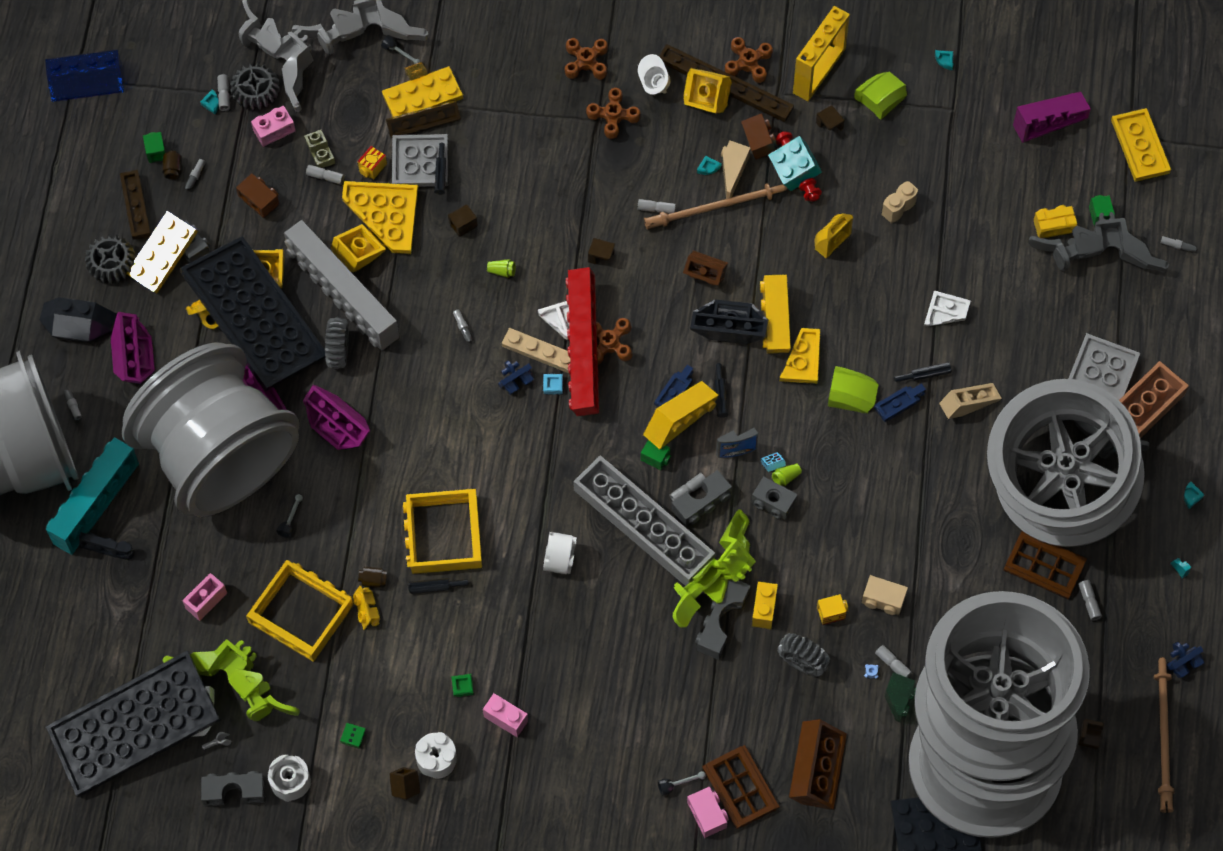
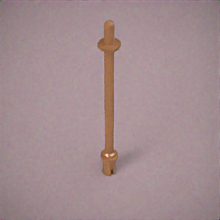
M767 183L765 184V189L671 214L660 212V215L644 218V222H646L645 227L647 230L658 226L665 227L673 220L765 196L771 200L772 194L784 192L787 187L783 184L769 187Z
M1162 657L1158 660L1159 673L1154 675V680L1159 681L1162 786L1158 788V794H1160V811L1166 813L1167 804L1168 813L1174 811L1173 794L1175 792L1174 788L1170 785L1167 681L1172 679V675L1167 673L1166 659Z

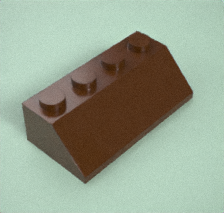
M821 719L802 722L789 798L802 805L829 810L834 809L847 733Z

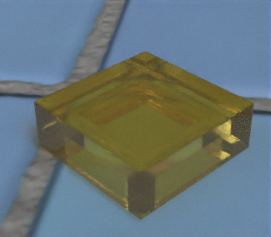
M421 62L404 68L406 75L411 81L428 75L426 68Z

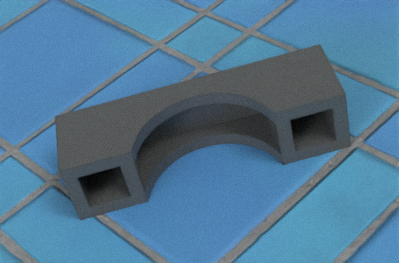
M728 579L723 601L718 604L713 601L711 606L713 611L710 616H706L703 626H705L703 633L699 632L695 640L697 651L719 660L727 643V635L721 630L719 621L726 612L743 608L750 593L749 584L742 581L734 582L732 579Z

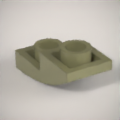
M322 130L304 136L317 167L324 168L335 164V159Z

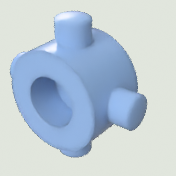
M865 665V678L877 679L879 677L877 675L879 666Z

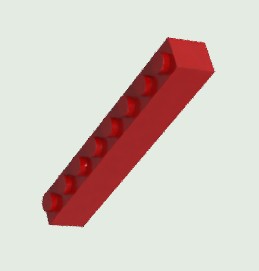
M590 267L568 270V278H566V286L569 290V294L566 295L567 305L569 306L567 321L570 328L567 329V336L570 340V346L567 349L570 358L568 372L571 375V381L568 383L571 393L569 407L576 416L599 413L595 274Z

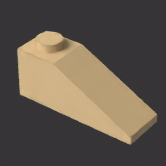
M729 141L727 147L724 146L721 152L726 199L732 198L750 157V147L733 141Z
M989 383L951 390L939 404L947 418L950 419L974 412L998 402L1002 398L994 384Z

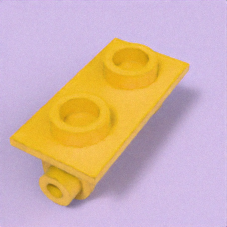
M359 586L353 594V602L357 605L358 620L362 623L363 630H365L369 624L372 626L379 625L380 617L377 607H369L376 604L372 590L369 587L362 589Z

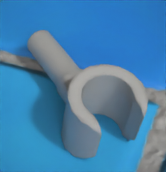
M219 732L216 739L202 745V748L205 750L218 744L228 746L231 744V740L225 739V737L230 734Z

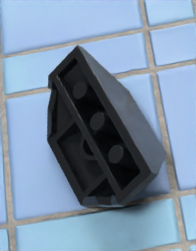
M58 297L43 304L39 320L54 338L90 343L107 333L113 332L117 313L96 302Z
M713 300L693 311L690 330L709 340L749 344L766 338L768 319L752 303Z

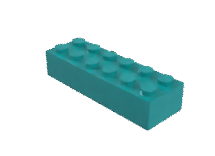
M115 437L105 445L104 452L94 460L90 471L82 476L81 483L71 491L69 499L59 507L58 514L47 524L46 531L55 546L70 555L75 552L80 545L78 539L80 532L89 533L139 465L133 448Z

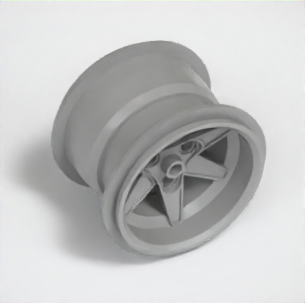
M209 343L178 356L145 382L131 399L123 416V440L131 448L156 449L159 452L161 468L176 490L175 506L184 514L201 517L210 516L240 503L266 484L283 467L298 443L299 420L297 416L289 410H278L260 390L244 384L246 354L239 346L233 344Z
M17 351L18 362L0 368V495L13 490L17 493L28 494L63 482L67 490L70 491L72 487L69 478L72 477L73 480L79 478L50 397L33 355L27 356L28 360L25 361L21 351Z
M1075 379L1045 381L1031 386L1015 396L1003 408L993 424L987 448L988 467L993 484L1008 517L1018 528L1032 538L1056 546L1074 547L1088 545L1114 533L1134 512L1144 485V463L1140 437L1136 424L1126 407L1108 391L1094 384ZM1062 420L1082 421L1099 430L1085 440L1073 445ZM1049 424L1051 451L1021 450L1033 433ZM1109 440L1114 445L1118 455V474L1091 462ZM1083 448L1087 452L1084 456H1078L1076 454L1077 450ZM1047 457L1053 459V462L1049 465L1043 463V460ZM1017 464L1044 474L1029 497L1025 495L1018 483ZM1074 480L1078 483L1075 488L1067 487L1069 481ZM1084 484L1110 488L1100 498L1086 505ZM1062 490L1070 509H1052L1041 505Z
M1005 591L988 592L972 596L958 603L935 626L926 650L925 667L919 676L916 686L915 713L919 728L926 742L948 765L962 773L980 779L993 781L1014 780L1029 776L1043 769L1057 757L1065 746L1071 733L1074 715L1079 710L1086 696L1090 667L1085 645L1077 630L1062 613L1044 601L1029 595ZM978 652H992L989 667L979 666L976 668L962 657ZM1009 655L1023 660L1036 671L1027 674L1024 671L1017 670L1012 673ZM947 674L971 692L960 698L952 687ZM982 676L986 681H981L977 677ZM1014 681H1020L1023 685H1016ZM1049 686L1052 696V707L1049 712L1044 713L1035 708L1026 697ZM993 708H1000L1003 712H996ZM1009 715L1017 721H1008Z
M992 655L975 656L965 660L976 668L979 666L989 667ZM1010 657L1012 673L1017 670L1024 671L1027 674L1036 671L1023 660ZM947 674L952 687L960 698L971 692ZM982 676L977 677L981 681H986ZM1014 681L1016 685H1023L1020 681ZM1049 686L1026 697L1038 710L1044 713L1051 710L1052 696ZM993 708L996 712H1003L1000 708ZM1010 715L1008 717V721H1017ZM1074 715L1069 738L1057 757L1038 772L1023 777L1025 780L1013 783H993V780L976 778L956 770L932 750L918 725L909 750V772L914 789L925 807L937 819L957 831L988 838L1019 833L1038 822L1055 802L1061 787L1062 777L1068 769L1076 750L1078 733L1076 717Z

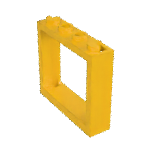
M833 6L798 55L795 64L793 94L809 101L845 51L849 13ZM801 57H807L806 61L802 60Z
M476 489L406 495V502H403V512L407 513V519L404 520L405 531H408L409 537L405 538L406 549H410V555L406 556L407 567H411L412 574L482 568ZM469 502L473 558L417 562L413 507Z
M286 560L246 617L248 623L314 662L353 607L351 596L346 591H338L329 581L323 582L314 572H307L303 570L300 564L291 563ZM289 575L294 576L342 605L313 647L261 616Z

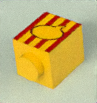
M372 146L358 160L359 172L364 177H370L373 180L387 165L386 155Z
M841 594L818 600L817 610L822 625L845 619L848 605L846 600H842Z

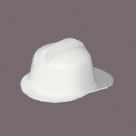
M650 54L645 56L638 65L639 78L645 91L649 94L667 93L666 90L670 86L671 81L664 62L657 55Z

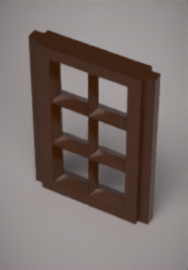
M1021 531L1003 570L1069 599L1087 558L1060 546L1041 542ZM1023 543L1038 548L1035 558L1020 552ZM1042 551L1057 557L1054 566L1038 560ZM1018 555L1033 561L1029 570L1014 564ZM1061 559L1076 565L1072 574L1057 568ZM1036 563L1052 569L1048 578L1033 572ZM1055 572L1070 577L1067 586L1052 581Z
M745 745L702 766L736 830L779 808ZM739 757L746 771L738 775L735 774L729 763L730 760ZM725 763L732 778L723 782L716 767ZM747 774L756 789L748 793L745 792L739 781V778ZM733 781L736 782L742 793V796L734 800L725 785ZM759 793L766 806L756 811L749 797ZM745 799L752 814L743 818L735 804Z

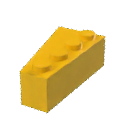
M764 275L763 281H760V293H763L761 311H764V316L768 319L766 338L763 339V348H766L767 353H789L790 329L787 275Z
M703 381L697 383L656 408L643 435L657 448L661 449L706 412L712 411L716 406L715 401L718 394Z

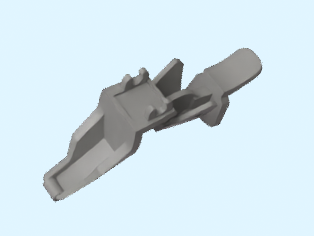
M242 0L249 20L245 21L239 30L241 43L248 47L253 42L270 56L276 59L281 57L286 60L282 68L285 93L290 98L294 110L300 112L302 108L297 96L303 89V71L314 61L310 53L312 46L304 44L308 40V36L304 35L303 38H299L298 35L302 33V30L298 29L294 33L292 31L288 32V35L281 38L273 18H267L260 30L261 24L259 19L251 12L247 0Z
M356 0L353 4V13L333 9L330 15L334 25L331 30L326 32L321 24L315 26L294 25L292 27L293 33L298 29L302 30L298 37L303 38L304 35H307L308 38H318L324 51L330 55L334 53L333 45L339 41H346L363 34L364 30L371 24L381 26L383 34L390 35L391 37L404 40L426 41L428 39V31L426 29L410 27L401 15L384 8L381 0Z

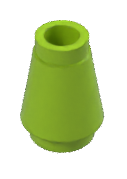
M510 259L489 261L487 264L488 273L507 278L515 275L516 263Z
M797 463L778 468L772 473V479L775 483L784 487L799 476L802 470Z

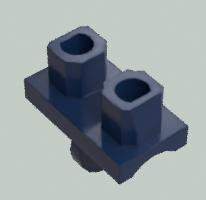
M509 361L504 362L506 368L501 373L503 376L508 373L510 375L501 380L498 385L500 388L504 387L509 394L514 393L519 389L514 381L518 377H520L524 385L534 380L530 371L531 365L528 363L515 371L520 366L517 361L513 364Z
M1179 642L1174 643V651L1170 655L1172 658L1178 657L1166 664L1167 670H1173L1176 676L1180 678L1189 673L1184 664L1187 661L1190 662L1193 668H1197L1205 663L1200 654L1203 652L1201 646L1197 648L1192 647L1185 651L1189 648L1187 643L1183 645Z

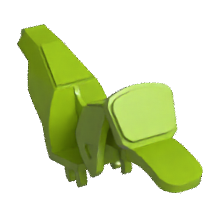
M741 509L737 510L719 541L725 549L720 559H712L684 588L678 582L674 584V589L680 595L681 600L673 612V619L680 628L687 627L693 615L701 607L695 600L699 594L704 591L718 604L723 601L728 579L737 582L740 579H745L744 574L752 570L751 567L756 561L749 554L750 543L744 536L749 519Z
M226 639L215 651L193 652L191 654L200 675L212 676L219 670H224L227 673L229 683L241 698L251 706L246 713L250 720H261L270 714L273 708L286 714L299 715L300 710L298 708L282 704L271 695L264 699L261 697V695L270 690V684L263 681V676L260 673L251 672V668L253 669L254 666L253 661L257 655L252 653V656L248 657L252 651L250 646L244 647L242 650L240 649L244 641L241 640L234 646ZM165 656L163 662L165 663L173 657Z

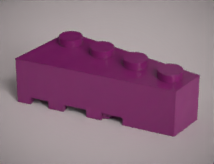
M1082 92L1071 93L1018 106L1013 127L1022 143L1088 119L1091 109Z

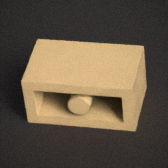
M870 575L863 594L862 603L871 609L878 608L884 610L887 614L899 615L908 587Z

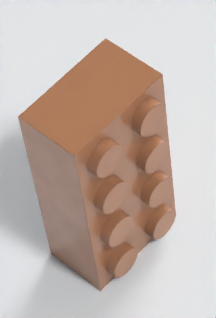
M1160 361L1119 400L1132 416L1140 438L1185 396L1189 386Z

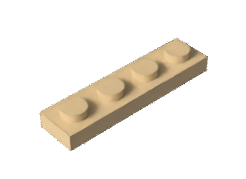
M509 328L502 341V347L569 373L568 364H570V358L567 350Z

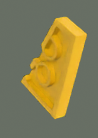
M801 328L779 381L817 384L820 329Z

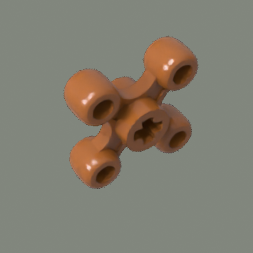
M740 37L734 38L731 42V49L740 58L737 61H728L725 65V72L736 76L742 69L746 72L751 71L755 82H764L767 72L764 67L758 65V61L769 59L772 56V46L769 43H762L755 51L745 47L744 39Z
M568 39L566 51L571 55H575L577 60L565 66V75L569 79H574L578 76L581 69L586 71L592 70L596 79H604L607 76V67L603 63H598L596 58L607 53V41L598 39L592 48H582L577 39Z
M612 88L609 91L608 98L610 103L606 107H600L598 104L591 103L586 109L589 119L596 120L600 117L606 119L607 124L604 128V134L609 139H614L618 136L619 128L617 124L621 120L625 119L630 123H637L641 118L640 110L637 107L621 108L620 102L623 99V93L619 88Z
M620 318L617 320L616 327L613 330L605 331L601 324L596 321L597 338L600 340V344L597 347L598 365L603 362L604 355L607 352H616L620 360L629 361L633 355L632 350L628 345H622L620 338L630 333L632 328L630 321L626 318Z

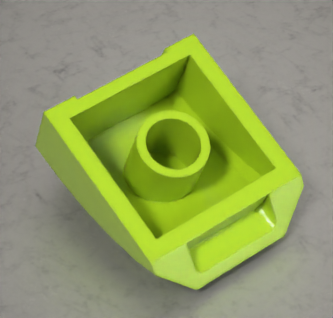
M891 72L880 73L855 90L854 98L875 113L879 119H882L907 96L906 85Z
M835 366L828 406L868 413L875 405L879 384L867 375Z

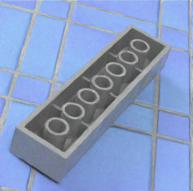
M302 220L284 232V242L288 248L286 250L288 255L292 259L296 258L300 268L310 273L312 281L322 286L321 289L326 296L330 295L334 299L333 302L337 308H342L345 311L346 317L351 322L354 321L357 324L358 330L363 335L366 334L369 337V341L374 347L378 346L382 351L399 338L397 321Z
M601 455L574 480V491L685 586L715 558L714 551Z

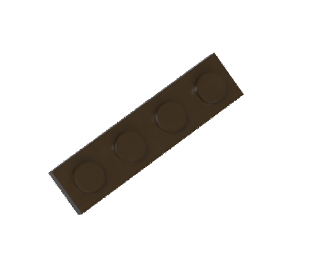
M454 100L385 120L390 138H392L393 135L408 134L459 120L461 117L457 101Z
M138 170L120 173L132 239L150 237L151 233Z

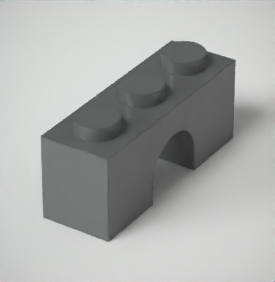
M718 470L702 480V489L707 494L704 498L695 499L688 492H685L672 502L671 510L685 527L690 523L692 525L700 519V516L704 513L712 512L717 504L720 502L724 503L731 497L732 486Z
M250 771L247 774L239 775V773L231 772L224 776L208 774L207 777H201V801L204 806L224 805V797L232 789L242 791L244 804L265 803V779L262 773Z

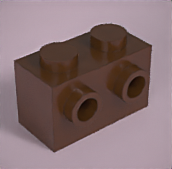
M762 113L741 121L755 159L767 156L776 150L774 145L777 142L774 134L769 133V130L772 129L768 119L764 120Z
M252 173L236 187L238 197L262 218H265L279 205L278 193L273 188H268L261 177H256Z
M693 250L687 258L683 273L692 278L706 281L709 284L719 285L724 279L728 262Z

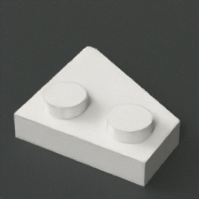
M934 291L924 326L929 327L965 320L970 300Z
M567 301L538 309L539 316L562 337L568 340L567 329L570 328L567 321V312H569Z

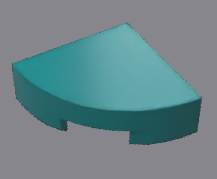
M935 50V59L938 64L945 69L952 70L953 51Z
M212 89L200 103L210 112L216 114L219 108V99L216 92Z
M705 156L697 169V173L702 175L713 174L721 168L722 163Z
M1192 482L1187 485L1184 492V501L1190 509L1204 497V494Z
M1177 558L1170 563L1182 578L1189 574L1191 566L1184 561L1182 563L1181 559Z

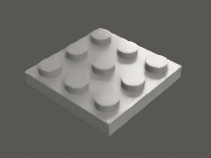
M448 134L393 135L392 184L418 185V187L435 186L436 158L439 157V143L443 142L445 144L444 157L446 158L445 186H448Z
M1086 333L1068 379L1085 381L1099 386L1120 400L1126 392L1140 353Z

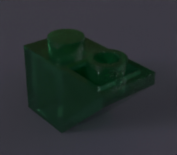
M893 672L885 692V698L895 720L900 722L902 716L906 717L910 706L907 705L909 699H914L916 692L914 685L916 681Z

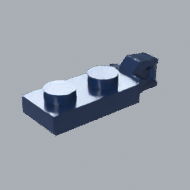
M686 365L682 373L679 371L674 373L655 400L654 405L659 407L686 391L692 383L691 376L694 373V368Z
M922 384L913 389L911 386H906L875 404L874 408L883 421L887 422L916 405L920 401V397L925 394L926 389Z

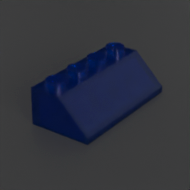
M118 50L45 59L46 75L52 102L124 92L122 65Z

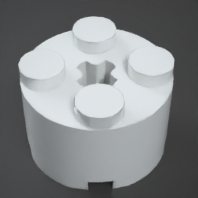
M549 532L543 570L570 574L577 537Z
M444 733L427 734L416 744L415 756L417 765L424 775L440 779L448 776L453 771L457 761L456 749L453 741Z
M282 755L276 758L269 767L268 781L271 789L277 797L289 802L299 799L310 788V774L306 763L300 757Z

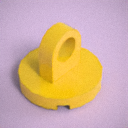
M200 300L186 307L188 315L198 313L205 327L210 329L218 327L216 322L212 325L206 322V317L210 313Z

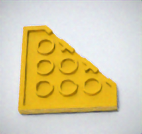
M344 181L343 202L392 253L411 254L418 185Z

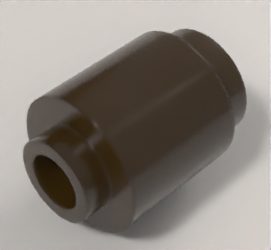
M168 151L163 155L162 172L167 179H178L181 174L182 156L178 152Z
M364 566L363 570H359L358 582H362V586L378 588L386 586L387 571L382 570V568Z

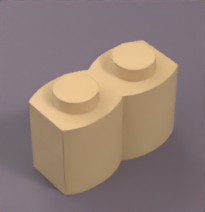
M909 181L901 184L896 193L889 195L885 199L882 216L891 223L899 220L903 212L911 209L916 203L918 189Z

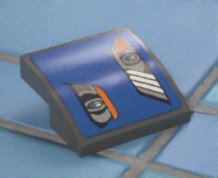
M752 428L737 436L733 430L719 437L716 445V456L718 458H731L756 450L758 432L755 428Z

